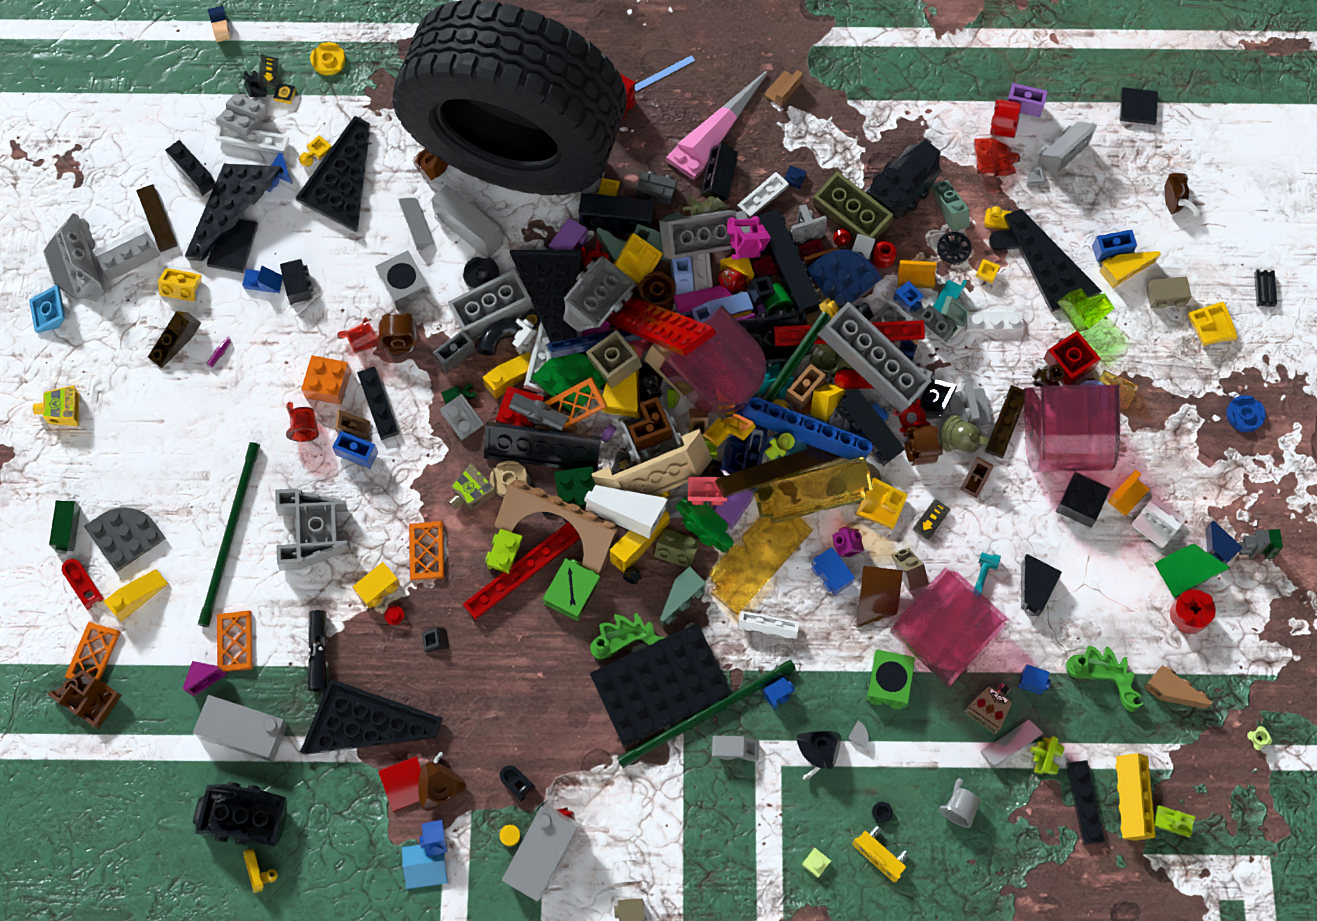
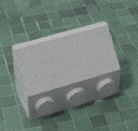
M1076 122L1073 126L1069 125L1061 137L1057 136L1049 148L1045 147L1040 152L1038 164L1055 177L1090 144L1097 125L1085 122Z
M144 226L94 250L96 258L110 281L160 256Z

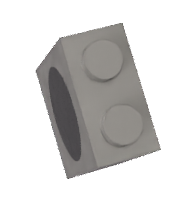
M408 250L375 266L377 274L396 309L407 307L411 302L423 299L427 294H430L428 284Z

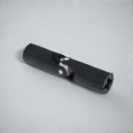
M323 610L309 611L308 652L310 658L308 661V691L311 692L326 690L327 612ZM314 640L320 643L316 646H313Z

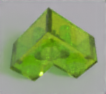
M1082 288L1069 292L1057 302L1078 332L1090 329L1115 309L1105 293L1089 299Z

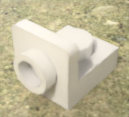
M517 319L516 323L523 329L517 332L513 344L517 348L525 349L537 331L533 329L534 325L529 320Z

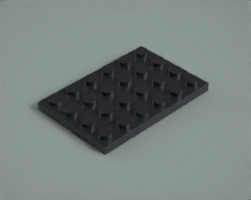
M698 623L589 673L623 747L703 710L732 694Z

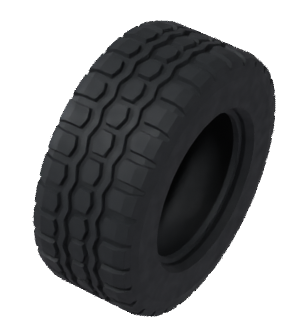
M488 0L452 1L430 11L421 20L415 31L393 86V108L398 120L401 121L404 129L411 134V137L424 146L431 154L440 158L448 165L459 169V171L484 182L514 191L517 190L529 194L536 193L539 195L577 193L589 188L598 180L605 170L626 111L627 100L625 84L622 82V77L618 70L614 68V64L606 55L601 54L602 51L594 44L586 41L583 36L537 12L528 9L524 10L522 7L511 4H501L500 2Z

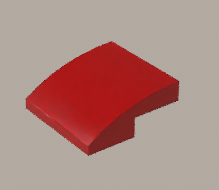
M417 756L378 771L393 812L420 802L418 783L422 769Z

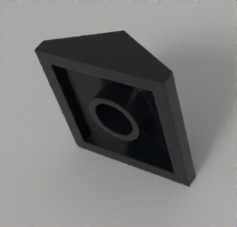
M931 379L932 381L928 384L920 399V406L924 409L927 419L942 418L957 386Z

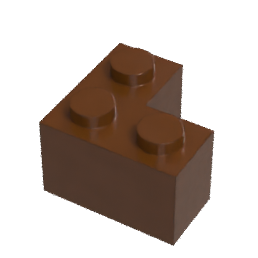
M658 397L639 403L644 421L628 426L629 434L637 452L672 439V429Z

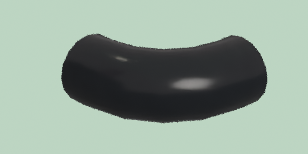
M516 319L500 320L490 325L481 335L477 352L485 356L495 355L497 345L501 340L514 338L517 334L518 323H516Z

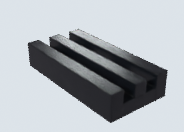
M1256 270L1254 272L1256 306L1275 307L1277 305L1275 270L1270 272L1267 270H1263V272ZM1261 276L1263 277L1265 301H1262ZM1268 277H1269V282H1270V296H1271V302H1270V298H1269V284H1268Z

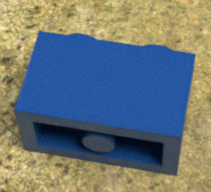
M1131 229L1096 236L1092 249L1096 261L1102 262L1108 257L1113 258L1119 254L1134 253L1137 242Z
M343 431L339 432L332 446L336 456L371 469L378 455L375 444Z
M833 547L812 561L811 569L817 577H821L824 581L823 586L829 593L832 592L834 596L854 583V575Z

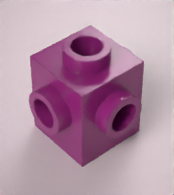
M845 526L840 528L839 532L832 535L834 548L839 557L851 558L865 551L862 536L858 529Z

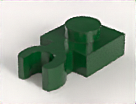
M472 383L466 384L461 390L459 386H455L441 392L445 404H448L460 394L465 399L477 397L476 392L468 393V390L473 389Z

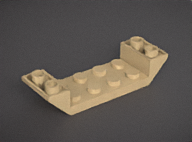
M700 429L681 436L685 446L613 475L610 467H606L592 473V477L598 486L656 496L688 483V476L700 477L711 462L712 457Z

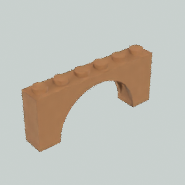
M514 480L508 485L494 526L513 533L519 527L523 518L529 514L536 512L557 514L574 526L582 540L584 556L581 566L598 574L605 568L610 555L609 550L613 547L620 530L619 526H616L611 520L599 518L593 512L581 510L576 504H568L558 496H550L540 488L528 486L523 480Z

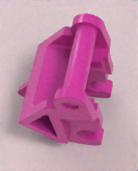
M753 216L750 219L729 218L727 221V234L730 236L731 248H735L736 253L732 254V259L760 257V251L765 249L771 237L764 226L760 225L759 217ZM741 226H750V232L744 233Z

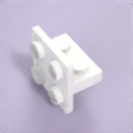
M1153 497L1131 526L1160 548H1164L1185 519Z

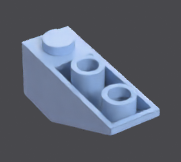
M691 256L672 259L670 269L671 277L676 284V295L693 292L694 282ZM675 303L676 313H678V314H680V315H688V314H691V315L694 317L692 311L679 313V310H678L677 305H676V303Z
M748 292L708 301L691 310L696 321L707 323L753 310L754 307Z

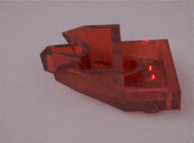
M995 138L974 139L977 174L994 173L995 177L1016 173L1015 167L1011 164L1020 162V156L1018 153L1011 152L1012 148Z

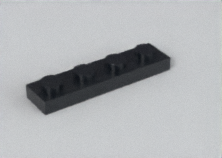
M375 366L357 372L380 439L384 440L398 435L399 432Z
M1088 760L1069 762L1066 764L1082 843L1083 845L1103 843L1105 839Z

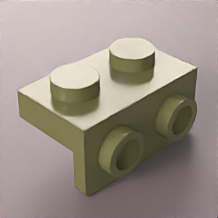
M664 528L657 542L654 556L686 568L692 567L700 540Z

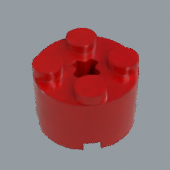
M996 99L990 134L1015 138L1022 103Z
M1200 590L1183 592L1170 608L1172 623L1181 632L1186 634H1196L1204 630L1213 621L1216 614V607L1212 596Z

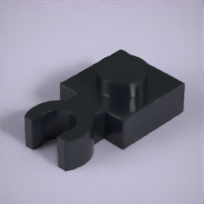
M244 70V87L249 97H266L268 91L263 80L257 79V72L253 71L252 75H249Z

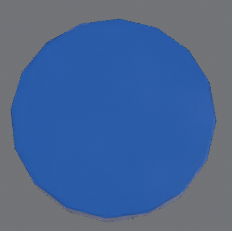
M1241 395L1235 397L1229 403L1226 417L1229 424L1236 430L1252 432L1263 424L1266 413L1263 404L1259 400H1255L1252 396Z

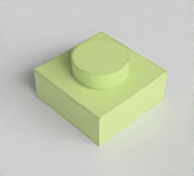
M814 848L802 863V866L819 878L831 860Z

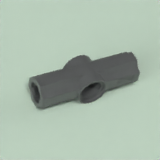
M517 393L514 394L508 408L525 416L534 424H543L557 431H562L568 416L551 409L549 405L542 401H533Z

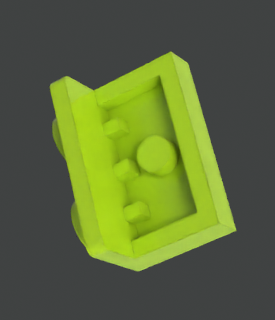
M500 529L499 533L493 537L492 545L494 546L492 551L488 552L485 558L488 570L496 569L510 573L523 537Z

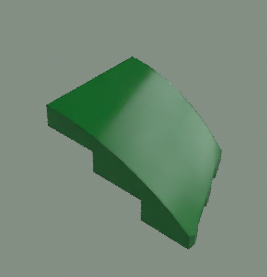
M1195 543L1154 563L1173 597H1178L1183 592L1197 587L1230 569L1229 565L1224 564Z

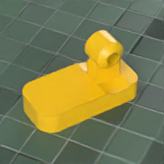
M998 206L988 208L985 213L984 226L1009 230L1004 216L1011 213V211L1002 210Z
M254 849L244 850V859L253 892L262 891L263 884L272 883L277 879V871L270 869L267 872L259 873Z

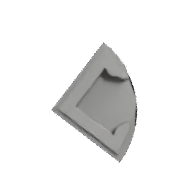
M1042 166L1036 167L1029 174L1026 182L1027 187L1045 184Z
M857 721L848 739L866 749L868 732L865 726L860 721Z

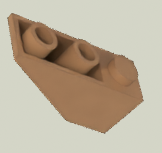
M1164 665L1157 669L1144 687L1162 701L1206 709L1213 703L1205 693L1195 690L1189 681L1181 679L1173 669Z

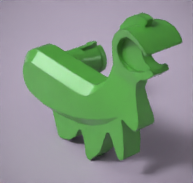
M638 613L634 614V623L624 616L615 614L614 619L617 626L611 623H601L599 625L601 635L591 643L590 651L595 659L605 660L635 641H642L649 646L666 637L656 636L651 622L644 626Z
M1088 646L1084 654L1073 655L1066 662V672L1071 677L1113 681L1118 687L1120 701L1126 710L1135 712L1143 704V702L1138 705L1134 703V698H1140L1141 695L1131 687L1134 672L1127 673V657H1124L1119 664L1114 652L1108 646L1104 649L1103 656L1095 647Z

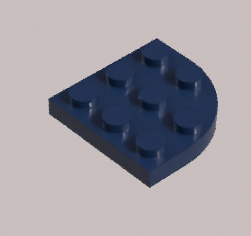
M835 250L826 253L807 268V272L827 298L836 302L839 310L847 302L853 304L884 279L869 259L851 250Z

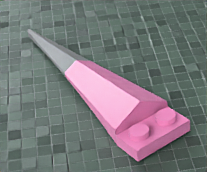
M767 71L762 73L681 140L677 147L666 157V162L692 180H695L707 167L710 149L722 143L732 125L766 77Z

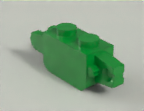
M684 497L675 506L684 517L681 522L685 524L689 531L696 534L703 544L709 547L714 545L724 553L733 547V538L725 532L728 529L727 522L705 502L703 505H693L691 501Z

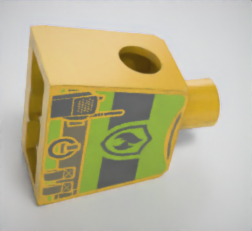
M75 386L44 392L43 403H34L33 413L34 415L43 414V418L48 424L79 426L80 393Z

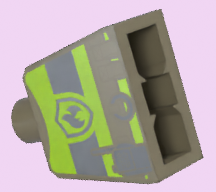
M470 463L451 485L455 496L448 503L454 510L462 504L469 510H473L497 494L493 485Z

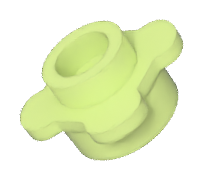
M1262 726L1258 727L1256 731H1250L1247 734L1248 739L1253 742V747L1256 750H1261L1262 746L1272 743L1269 733Z

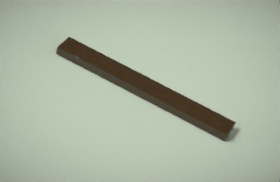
M811 447L717 478L715 482L723 497L726 498L842 459L843 457L817 447Z

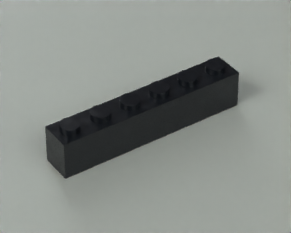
M778 209L757 215L760 219V225L764 226L771 237L766 247L785 290L794 304V310L806 309V315L819 311V304L822 303L820 294L814 290V281L806 272V263L801 261L799 257V248L797 245L794 246L792 233L785 226L786 220L784 215H780Z

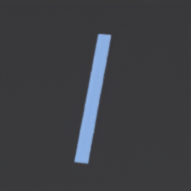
M692 55L635 84V90L638 91L692 63L695 59Z

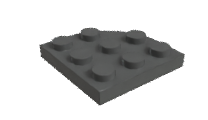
M123 507L109 510L84 526L116 572H119L166 539L156 523L147 514L134 508Z

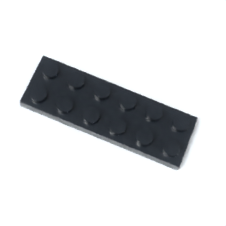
M486 422L484 458L516 461L518 463L569 470L593 466V472H597L601 436Z

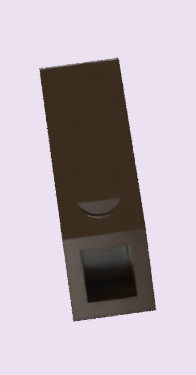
M176 311L148 355V358L160 368H163L192 339L201 322L189 312Z

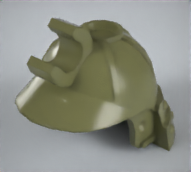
M712 196L703 203L688 197L691 207H684L683 211H690V216L729 210L730 208L722 200Z
M828 344L816 345L810 356L809 365L812 364L824 374L836 375L839 370H854Z
M958 415L947 418L940 430V443L946 452L957 449L967 453H974L981 445L987 447L989 443V438L983 436L978 426L963 421Z

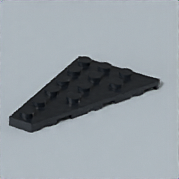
M357 116L352 118L295 198L302 205L354 232L358 231L371 129L369 122Z
M224 163L184 257L188 260L204 261L210 251L217 246L216 242L222 235H227L233 229L237 222L245 215L243 212L251 203L254 205L263 196L264 192L273 185L271 181L279 173L282 175L284 170L280 166Z
M510 250L513 262L550 343L576 338L577 331L563 319L565 313L564 298L577 283L576 278L581 273L582 250Z
M330 679L300 753L309 755L435 739L443 718Z

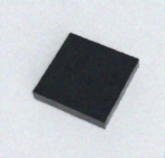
M1122 87L1119 121L1155 125L1157 122L1158 91Z

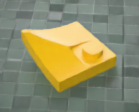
M632 233L616 259L614 266L624 272L639 286L644 276L653 271L663 253L635 233Z
M1224 301L1188 313V318L1203 346L1237 340V333Z
M873 478L854 515L892 530L896 525L908 494Z

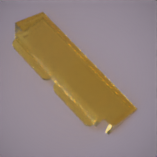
M864 457L798 473L759 486L756 492L753 493L760 518L770 516L771 523H778L813 514L817 511L860 502L866 499L865 491L873 490V484Z
M770 509L765 510L742 535L744 543L741 546L734 545L710 571V581L716 585L710 594L735 615H738L813 530L793 509H785L781 514Z

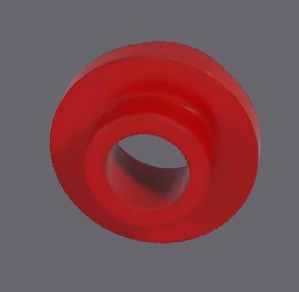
M840 229L833 235V242L837 246H845L851 240V234L845 229Z

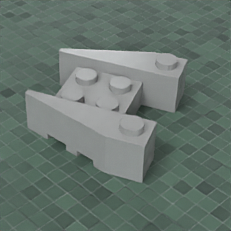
M299 489L275 490V504L278 516L296 515V544L276 545L279 571L300 570L349 551L347 540L337 541L336 512L348 511L345 500L327 498L316 493L310 494Z

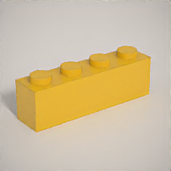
M1140 753L1116 756L1117 763L1115 768L1118 774L1117 790L1119 792V811L1122 823L1120 829L1123 838L1133 841L1156 838L1149 757Z

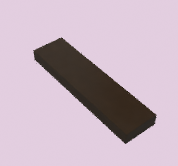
M154 184L137 189L136 192L159 251L163 252L176 247L177 243Z
M1010 385L990 436L988 446L985 449L986 453L1003 459L1029 391Z

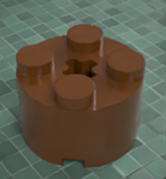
M659 271L651 272L644 276V279L639 284V299L670 311L673 309L675 304L673 296L676 295L674 280Z
M410 313L382 315V319L379 322V346L381 349L384 350L385 347L389 349L390 353L399 354L409 352L411 347L414 346L415 348L417 346V324Z
M928 425L906 429L904 436H908V441L904 442V448L908 462H913L912 466L936 463L939 456L943 454L942 445L938 441L939 431L937 426Z

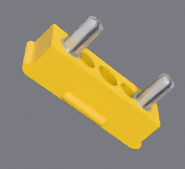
M878 826L870 834L865 830L859 838L856 837L852 845L889 879L897 882L901 877L900 874L906 868L903 862L909 854L907 853L899 861L906 851H903L896 858L875 839L881 832V829H879L874 834L879 828Z

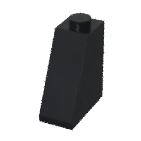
M1026 554L1021 562V608L1027 614L1039 617L1062 571L1029 554Z

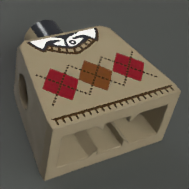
M1000 683L996 690L988 686L966 708L964 713L996 735L1001 729L1012 704L1010 700L1005 698L1010 692V688L1003 683Z

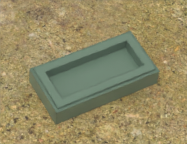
M947 296L941 314L957 326L964 327L970 310L955 298Z

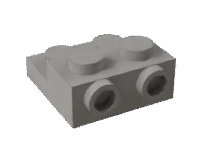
M235 93L225 103L226 109L216 118V124L248 136L267 117L266 105L261 100L255 101L250 99L246 94L239 95Z

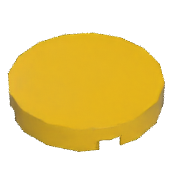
M325 42L312 50L310 61L316 72L328 76L342 70L346 63L344 50L338 44Z

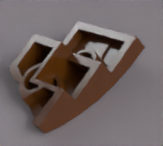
M863 566L856 627L859 628L865 624L897 615L903 570Z
M81 670L73 678L63 682V686L55 691L51 690L47 694L97 729L100 728L122 696L85 670Z

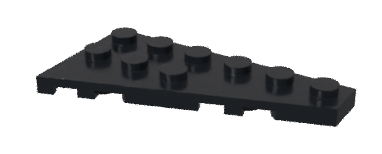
M1023 209L1004 216L1007 226L1051 313L1101 294L1102 290Z

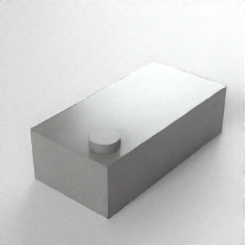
M445 185L431 199L435 214L434 218L440 224L444 223L484 257L490 258L503 245L501 228L448 185Z
M724 210L659 221L664 258L676 259L734 249L731 248L730 236L727 234V221L729 218H736V211Z
M515 270L448 301L450 311L460 330H463L471 339L484 333L490 325L500 320L513 319L529 311L531 308L533 309L531 298Z
M208 695L193 734L200 739L273 762L288 724L284 719Z
M547 804L541 806L502 881L536 901L542 899L581 824Z

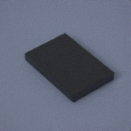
M240 219L227 235L223 234L216 242L217 246L210 252L207 266L244 273L258 223Z

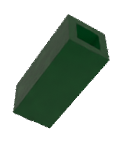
M55 501L49 546L56 553L65 554L67 551H74L81 508L76 501Z

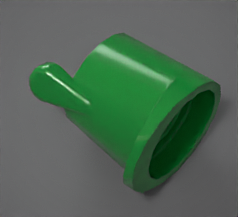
M778 283L772 284L775 293L769 300L763 303L766 312L769 315H774L775 311L778 310L792 311L794 304L782 285Z

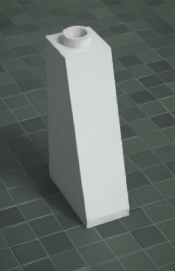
M595 485L592 492L588 491L584 502H587L586 511L593 512L601 518L611 520L615 524L649 539L665 512L668 499Z

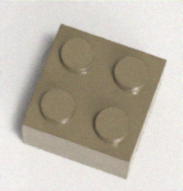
M617 330L586 351L590 363L611 389L642 367L639 356Z

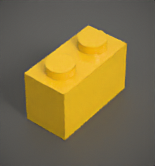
M382 562L353 585L352 588L370 609L378 606L386 595L393 594L398 589L400 583L398 578Z

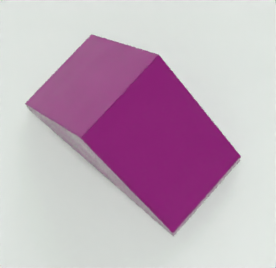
M192 661L183 689L190 695L196 696L226 676L227 673L216 665Z

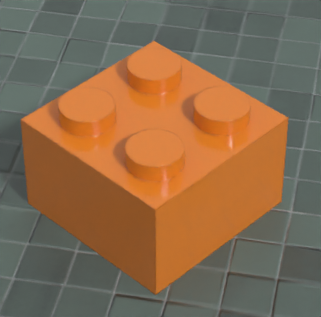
M311 355L301 388L304 397L342 405L351 375L349 363Z

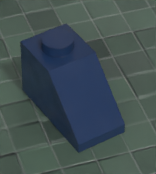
M1214 520L1207 526V553L1212 554L1215 558L1227 564L1243 547Z

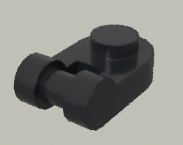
M508 765L500 771L501 782L520 802L526 798L525 795L529 791L532 792L536 788L515 766ZM521 781L524 786L518 790L515 786Z

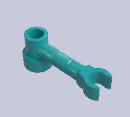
M981 552L978 563L982 564L972 594V600L979 602L988 570L990 568L997 571L1001 555Z

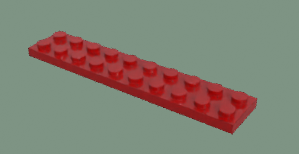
M631 296L627 302L623 300L622 303L624 305L617 313L614 311L606 319L608 323L683 356L688 355L717 334L714 328L634 296Z

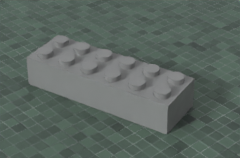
M849 302L818 333L831 348L900 413L908 408L932 381Z

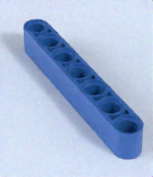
M750 398L743 411V417L754 422L756 425L780 434L790 433L798 441L856 463L865 462L873 449L872 443L865 438L761 398Z

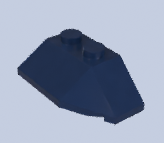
M755 424L756 428L744 441L734 435L727 439L720 470L723 476L762 464L768 433L767 428ZM757 487L748 491L756 492Z

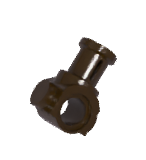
M1057 364L1050 367L1044 366L1042 369L1038 368L1032 375L1034 378L1032 384L1045 394L1055 392L1060 385L1059 381L1065 375L1063 367Z

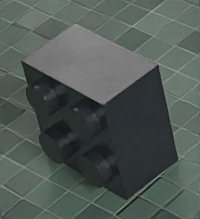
M1074 472L1055 512L1092 528L1111 488Z

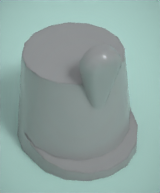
M958 778L955 782L951 799L946 806H940L939 812L951 822L970 828L981 801L974 793L960 788L963 780Z

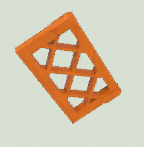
M592 377L544 402L553 409L551 404L560 401L559 413H561L563 403L573 406L571 415H566L569 418V422L565 423L562 431L607 407ZM589 385L591 393L581 392V388ZM574 392L577 393L574 403L564 400L566 396ZM579 394L589 397L587 407L577 404ZM592 398L596 399L599 406L590 409ZM576 407L586 410L584 414L576 418L573 417Z
M443 521L409 523L410 580L445 578ZM438 528L437 538L429 533L431 529ZM415 530H423L424 533L416 540ZM426 535L434 540L427 549L419 543ZM436 543H438L437 557L429 551ZM417 544L425 550L418 558H416L415 549ZM427 553L434 558L428 567L420 562ZM436 562H439V572L429 570ZM417 563L425 568L422 573H416Z
M250 610L217 614V666L226 672L253 669L252 611ZM241 618H246V627L244 629L237 623ZM223 620H231L232 623L224 631ZM234 625H237L243 631L233 639L227 633ZM246 633V647L244 648L237 641ZM226 635L233 642L224 650V636ZM237 644L243 650L234 659L227 652ZM246 652L247 663L240 664L238 660ZM225 654L233 660L229 665H224Z
M88 622L65 678L71 679L74 677L78 664L81 665L82 670H85L82 662L93 657L96 666L87 670V672L91 673L98 669L95 677L101 680L121 631ZM92 630L98 631V636L88 640ZM112 635V639L107 646L103 637ZM101 639L104 648L94 652L91 643ZM88 645L91 654L81 658L85 646ZM106 651L101 664H99L96 655Z

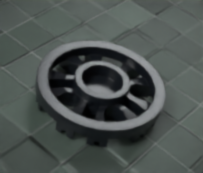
M959 232L944 234L937 244V254L940 256V259L950 263V265L962 264L969 258L972 250L969 239ZM948 236H954V240L951 241ZM966 242L968 246L963 247L961 244ZM940 245L945 246L946 248L940 249ZM959 254H962L965 257L961 259Z

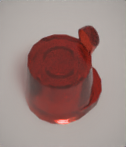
M364 317L363 322L355 327L337 333L339 339L348 338L355 354L379 346L377 337L367 317Z
M287 402L286 409L290 416V425L286 431V437L296 442H308L318 438L319 430L314 409L310 407H297L293 409V402Z

